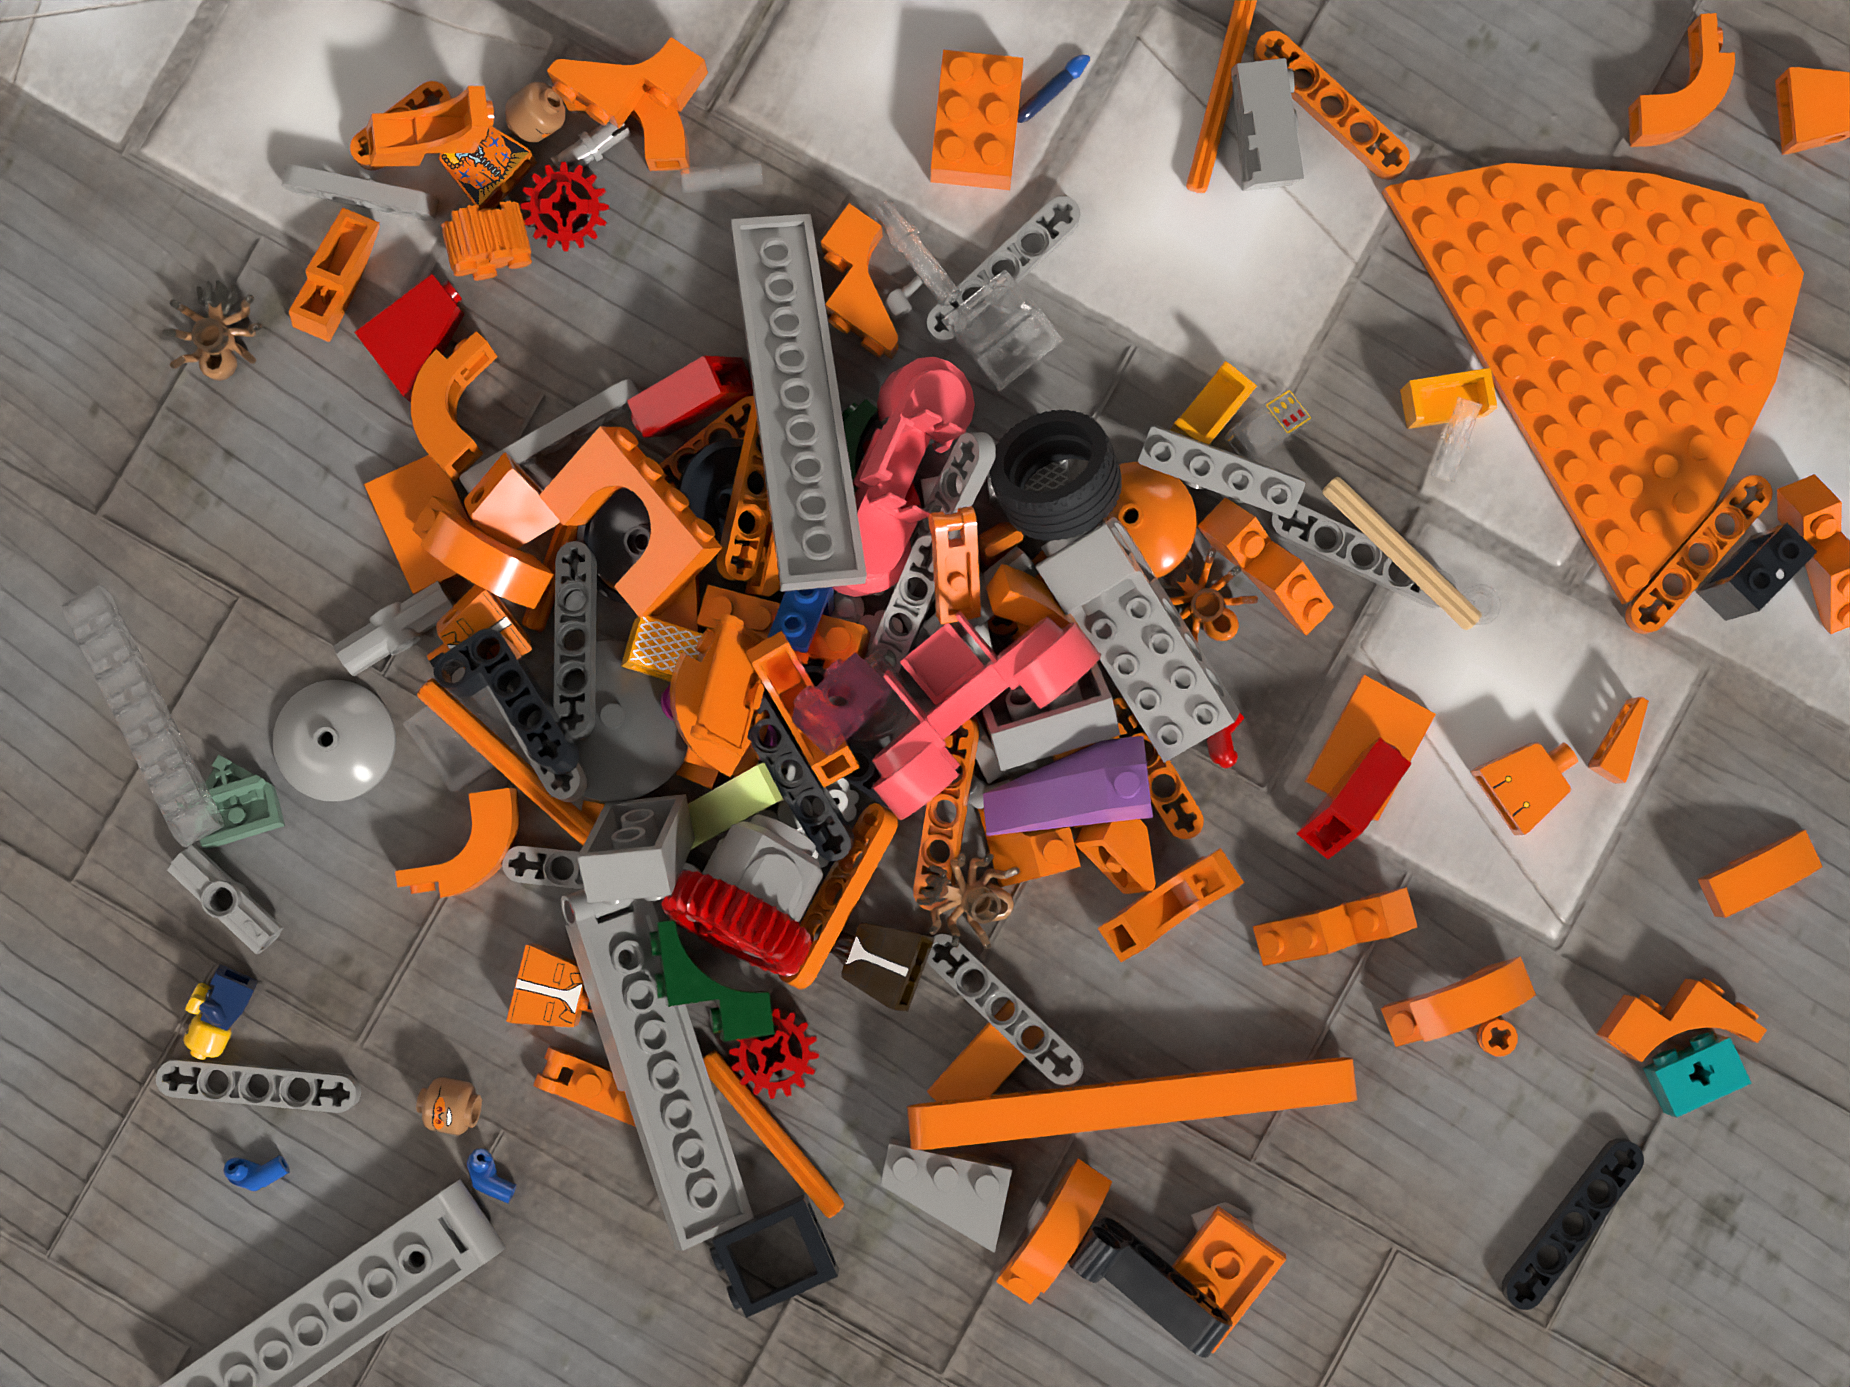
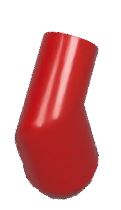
M1239 713L1234 723L1206 738L1209 757L1221 768H1230L1237 762L1238 753L1234 750L1231 734L1245 719L1241 713Z

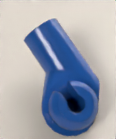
M478 1148L474 1150L467 1159V1169L474 1189L509 1204L517 1184L498 1177L493 1157L487 1149Z
M281 1155L264 1165L234 1157L229 1159L223 1168L224 1175L230 1183L250 1191H259L290 1173L289 1166Z

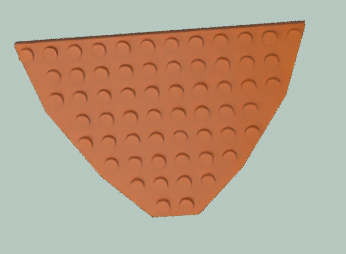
M1504 163L1425 179L1408 180L1403 183L1387 186L1382 191L1383 196L1484 369L1491 368L1493 384L1615 594L1622 605L1630 602L1713 510L1776 382L1804 276L1802 268L1764 204L1652 173Z

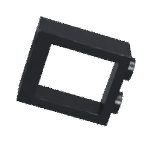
M1786 522L1752 535L1696 593L1725 621L1759 612L1817 551ZM1778 570H1782L1784 573L1782 579L1776 576Z
M806 1193L754 1216V1219L716 1235L712 1240L714 1247L710 1248L713 1262L719 1272L725 1269L731 1285L727 1286L731 1303L736 1310L742 1308L746 1318L838 1277L839 1267ZM793 1216L816 1271L753 1299L730 1244Z

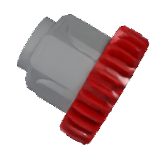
M755 814L750 822H740L730 827L726 837L719 840L702 873L691 870L681 871L672 894L666 896L661 903L664 913L670 919L675 920L677 925L684 927L687 932L696 935L700 940L711 944L712 947L724 951L725 954L736 957L739 961H745L751 966H757L764 971L769 970L774 974L779 973L782 976L794 975L798 972L800 966L803 965L812 944L810 934L807 933L806 928L799 925V922L823 877L819 862L812 857L816 846L809 838L794 828L773 818Z

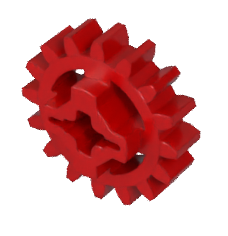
M561 162L559 172H555L549 164L545 165L547 176L541 178L534 173L532 178L537 184L535 188L524 187L523 192L531 197L530 202L520 204L521 209L531 212V216L524 220V224L526 226L535 224L537 229L533 237L537 240L546 235L548 237V248L552 249L557 241H561L563 251H569L570 242L575 241L580 249L585 248L583 239L585 236L588 235L594 240L598 238L597 233L594 231L595 225L606 226L607 224L604 219L599 217L600 212L610 210L608 204L599 202V198L607 192L605 188L594 189L593 185L597 180L595 174L590 175L586 179L582 177L584 167L581 165L575 168L574 173L569 172L567 162ZM572 180L584 186L591 199H580L573 192ZM557 181V190L548 199H539L545 187ZM565 187L569 201L576 204V210L569 211L568 218H566V227L562 213L554 210L555 203H561ZM539 214L551 215L557 221L558 233L548 229L542 222ZM581 215H591L587 225L580 231L573 233L574 223Z
M775 1007L772 1013L773 1025L779 1027L774 1035L766 1038L759 1036L739 1039L737 1041L741 1042L740 1046L729 1050V1054L739 1056V1061L731 1067L732 1071L743 1070L745 1075L742 1077L740 1084L743 1086L750 1081L755 1083L753 1094L756 1096L763 1088L768 1089L770 1099L775 1098L777 1089H782L784 1094L789 1097L792 1095L791 1085L793 1083L802 1089L806 1086L807 1083L802 1076L803 1073L814 1075L816 1068L809 1064V1060L817 1059L820 1056V1052L810 1050V1045L818 1039L817 1035L806 1036L804 1031L810 1023L808 1021L802 1022L800 1025L794 1023L796 1018V1012L794 1011L787 1018H782L780 1008ZM792 1033L796 1035L801 1044L802 1056L793 1051L789 1040ZM783 1036L780 1044L782 1046L780 1053L785 1055V1060L778 1058L767 1070L769 1053L764 1048L765 1046L771 1048ZM747 1050L756 1054L760 1066L757 1073L749 1063ZM782 1069L795 1072L782 1080H770L774 1072Z

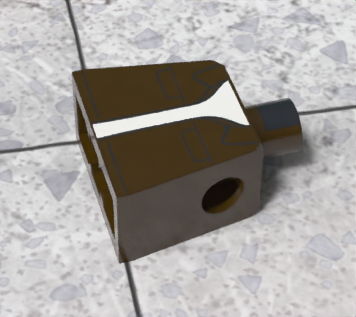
M861 922L855 936L841 931L830 953L846 959L841 972V977L886 1007L895 1011L908 1012L935 938Z

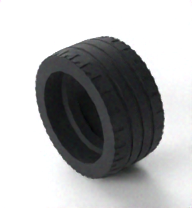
M1062 409L1038 413L1010 428L995 446V459L989 471L992 487L1005 516L1013 527L1022 532L1023 535L1037 540L1041 539L1042 541H1059L1070 537L1073 538L1096 527L1117 504L1116 502L1119 499L1122 488L1120 466L1109 437L1102 426L1087 414ZM1066 459L1089 461L1087 467L1073 481L1057 489L1042 492L1023 490L1026 482L1038 470L1053 462Z

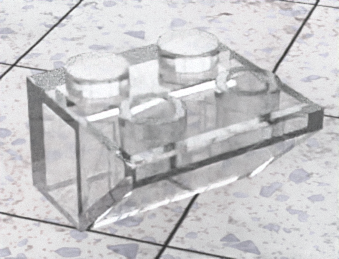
M1005 269L941 320L985 380L999 392L1063 341L1038 305Z

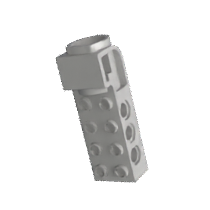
M1106 517L1096 527L1081 535L1065 540L1049 541L1041 546L1047 558L1036 565L1038 572L1065 615L1072 614L1083 633L1101 653L1100 661L1164 763L1236 721L1240 713L1239 709L1134 540L1119 520L1114 517L1108 520Z

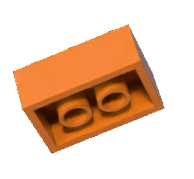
M943 50L931 160L932 183L1010 190L1023 57Z

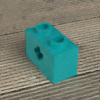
M1712 1031L1702 1033L1690 1039L1691 1046L1678 1052L1675 1048L1660 1052L1652 1057L1654 1063L1643 1067L1663 1113L1677 1118L1752 1084L1730 1037L1714 1035ZM1693 1064L1700 1065L1701 1069L1695 1072L1696 1080L1689 1077L1695 1071Z

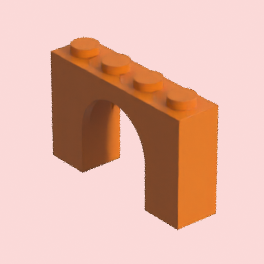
M600 426L539 496L563 526L586 525L607 500L622 488H627L638 495L649 513L651 522L650 540L643 555L614 587L639 617L661 615L723 547L714 538L715 532L713 528L703 519L697 518L688 507L689 501L687 497L678 489L671 487L662 476L664 472L660 465L653 459L646 457L638 448V440L629 430L623 427Z

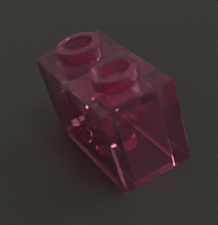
M856 652L845 661L842 659L836 660L824 674L825 679L815 688L809 685L794 700L795 707L792 722L827 756L888 701L891 689L890 684ZM833 696H840L845 698L849 704L835 706L828 699Z

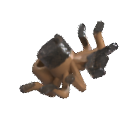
M217 280L216 289L213 291L212 283L208 281L205 287L206 299H204L202 287L198 286L196 290L198 302L209 312V317L204 318L177 300L171 299L169 302L170 306L197 323L193 326L192 332L164 329L163 335L166 337H178L188 341L193 340L194 344L198 347L193 354L181 355L170 362L169 366L172 369H176L187 362L199 361L200 370L204 375L213 380L221 381L233 375L237 368V359L233 350L251 364H255L257 361L256 357L236 343L234 336L253 337L256 335V331L262 329V324L254 323L249 325L247 329L228 328L227 326L249 316L251 312L250 304L254 301V297L252 294H248L241 302L242 309L233 315L225 317L224 315L229 312L231 305L238 301V287L236 284L231 285V298L229 299L228 289L222 282Z
M987 853L983 859H971L968 879L965 884L960 868L965 865L966 856L960 854L958 858L950 861L957 884L952 885L943 868L930 865L929 869L932 872L939 873L940 877L932 874L926 878L925 882L934 888L921 890V893L929 899L918 898L916 903L931 906L945 899L951 900L931 910L930 915L933 925L929 929L930 934L935 935L941 927L939 916L943 912L957 906L947 919V925L952 933V947L958 948L960 932L956 926V921L963 912H966L967 922L978 935L983 947L986 949L991 948L986 932L979 923L985 924L991 921L1006 919L1013 911L1014 902L1010 894L999 885L987 882L993 877L1007 879L1020 873L1019 868L1013 867L1006 871L990 868L985 871L979 881H976L977 868L988 866L994 858L993 854Z

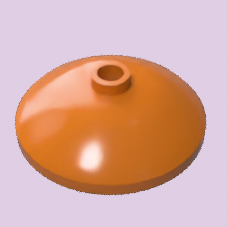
M1138 462L1119 464L1122 478L1121 494H1119L1117 504L1108 514L1107 519L1109 520L1114 517L1121 522L1158 579L1175 569L1191 549L1197 529V514L1194 501L1188 489L1179 478L1143 466ZM1129 511H1137L1139 513V518L1135 523L1128 524L1125 522V516Z

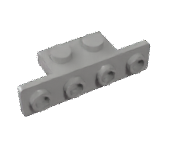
M1157 425L1150 427L1138 459L1139 464L1182 479V482L1196 489L1206 488L1220 493L1223 498L1226 497L1234 503L1245 502L1286 518L1293 517L1305 488V480Z

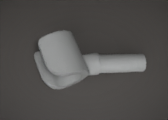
M925 269L902 289H896L888 295L885 308L893 320L903 317L912 309L907 298L930 277V274Z

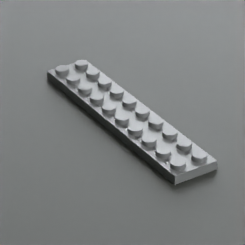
M811 214L731 219V237L781 591L866 584V566Z

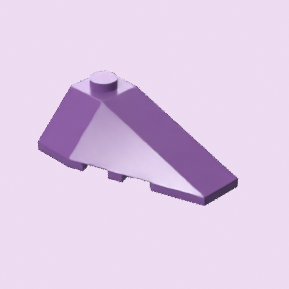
M1144 736L1102 740L983 793L987 836L1152 818Z

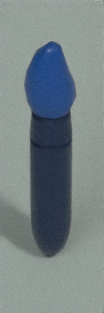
M1079 55L1069 60L1064 70L1055 75L1020 107L1017 123L1030 120L1062 92L1072 80L1079 78L1089 63L1090 56Z

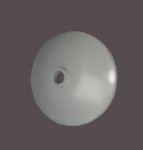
M344 680L320 681L298 691L282 708L273 732L274 756L285 779L301 793L322 801L350 800L370 791L388 772L396 750L395 725L385 704L369 689ZM326 732H330L333 735V743L328 747H325L321 742L322 735Z

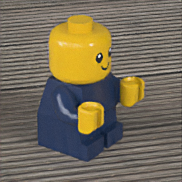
M220 964L210 983L215 986L213 989L204 983H199L196 986L185 1010L198 1015L192 1019L183 1037L184 1044L191 1050L190 1054L193 1057L205 1060L206 1057L215 1058L223 1053L232 1034L230 1027L244 1012L258 980Z

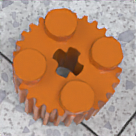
M515 201L500 202L501 210L492 208L479 210L478 205H469L466 208L452 211V221H445L441 224L451 270H453L455 276L472 274L474 280H485L497 276L496 268L508 266L510 269H517L529 266L532 263V252L519 203Z

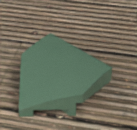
M220 755L213 762L212 766L214 769L199 793H194L191 797V800L196 803L193 810L200 844L206 850L285 826L275 787L258 775H254Z

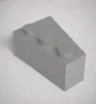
M1286 58L1237 63L1231 69L1242 191L1291 186L1304 179L1297 135L1298 116L1293 108L1291 93H1294L1295 88L1292 68L1287 69Z
M890 1138L880 1185L995 1253L1012 1172L1011 1164L941 1148L913 1150L911 1149L910 1142Z

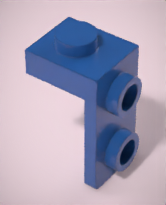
M833 587L786 591L768 638L783 631L793 650L806 653L809 650L822 614L830 617L835 609Z

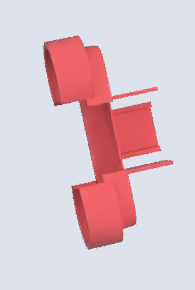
M937 357L917 358L891 373L880 388L877 401L879 421L889 419L884 424L882 430H875L853 480V485L858 488L855 494V502L867 573L866 584L833 587L838 593L853 597L871 595L885 591L899 581L912 550L910 538L917 525V521L929 517L928 512L915 505L904 509L900 508L906 503L904 499L930 439L936 441L932 444L933 449L943 453L950 448L955 439L966 432L967 427L972 421L975 407L972 387L965 374L950 361Z
M961 611L957 612L956 618L991 661L984 665L950 623L944 624L900 661L902 666L935 704L927 713L921 709L889 669L885 671L883 676L918 718L915 723L872 759V762L882 775L872 788L899 820L910 816L959 776L956 769L960 764L945 747L946 742L944 739L1006 688L1010 687L1014 690L1017 686L1021 685L1041 709L1066 691L1096 664L1101 657V653L1075 622L1060 629L1049 617H1045L996 655Z

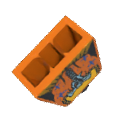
M489 126L486 138L482 139L475 153H441L438 158L474 205L479 206V210L495 209L537 163L529 149L493 126Z

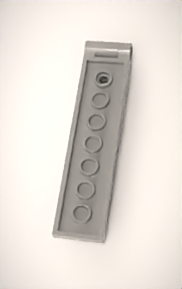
M585 888L562 896L560 901L561 910L568 923L565 925L617 1089L618 1091H625L675 1249L683 1251L754 1219L686 1004L668 1007L666 1006L665 998H657L654 974L662 972L660 956L652 957L649 932L656 931L655 922H659L653 902L647 901L644 898L626 899L615 905H606L603 902L588 903ZM620 952L624 954L623 964L619 962Z
M459 1179L159 1387H307L506 1249V1246L462 1180ZM415 1251H419L424 1255L425 1262L423 1264L416 1262L414 1259Z

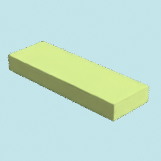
M765 763L756 765L688 804L695 836L691 850L730 829L733 824L743 822L783 800Z

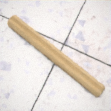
M1335 477L1324 487L1323 495L1462 629H1471L1482 617L1481 612L1340 477Z

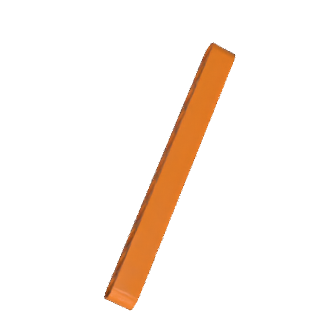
M1336 1057L919 1103L907 1106L911 1149L926 1150L1346 1103L1357 1100L1353 1058Z

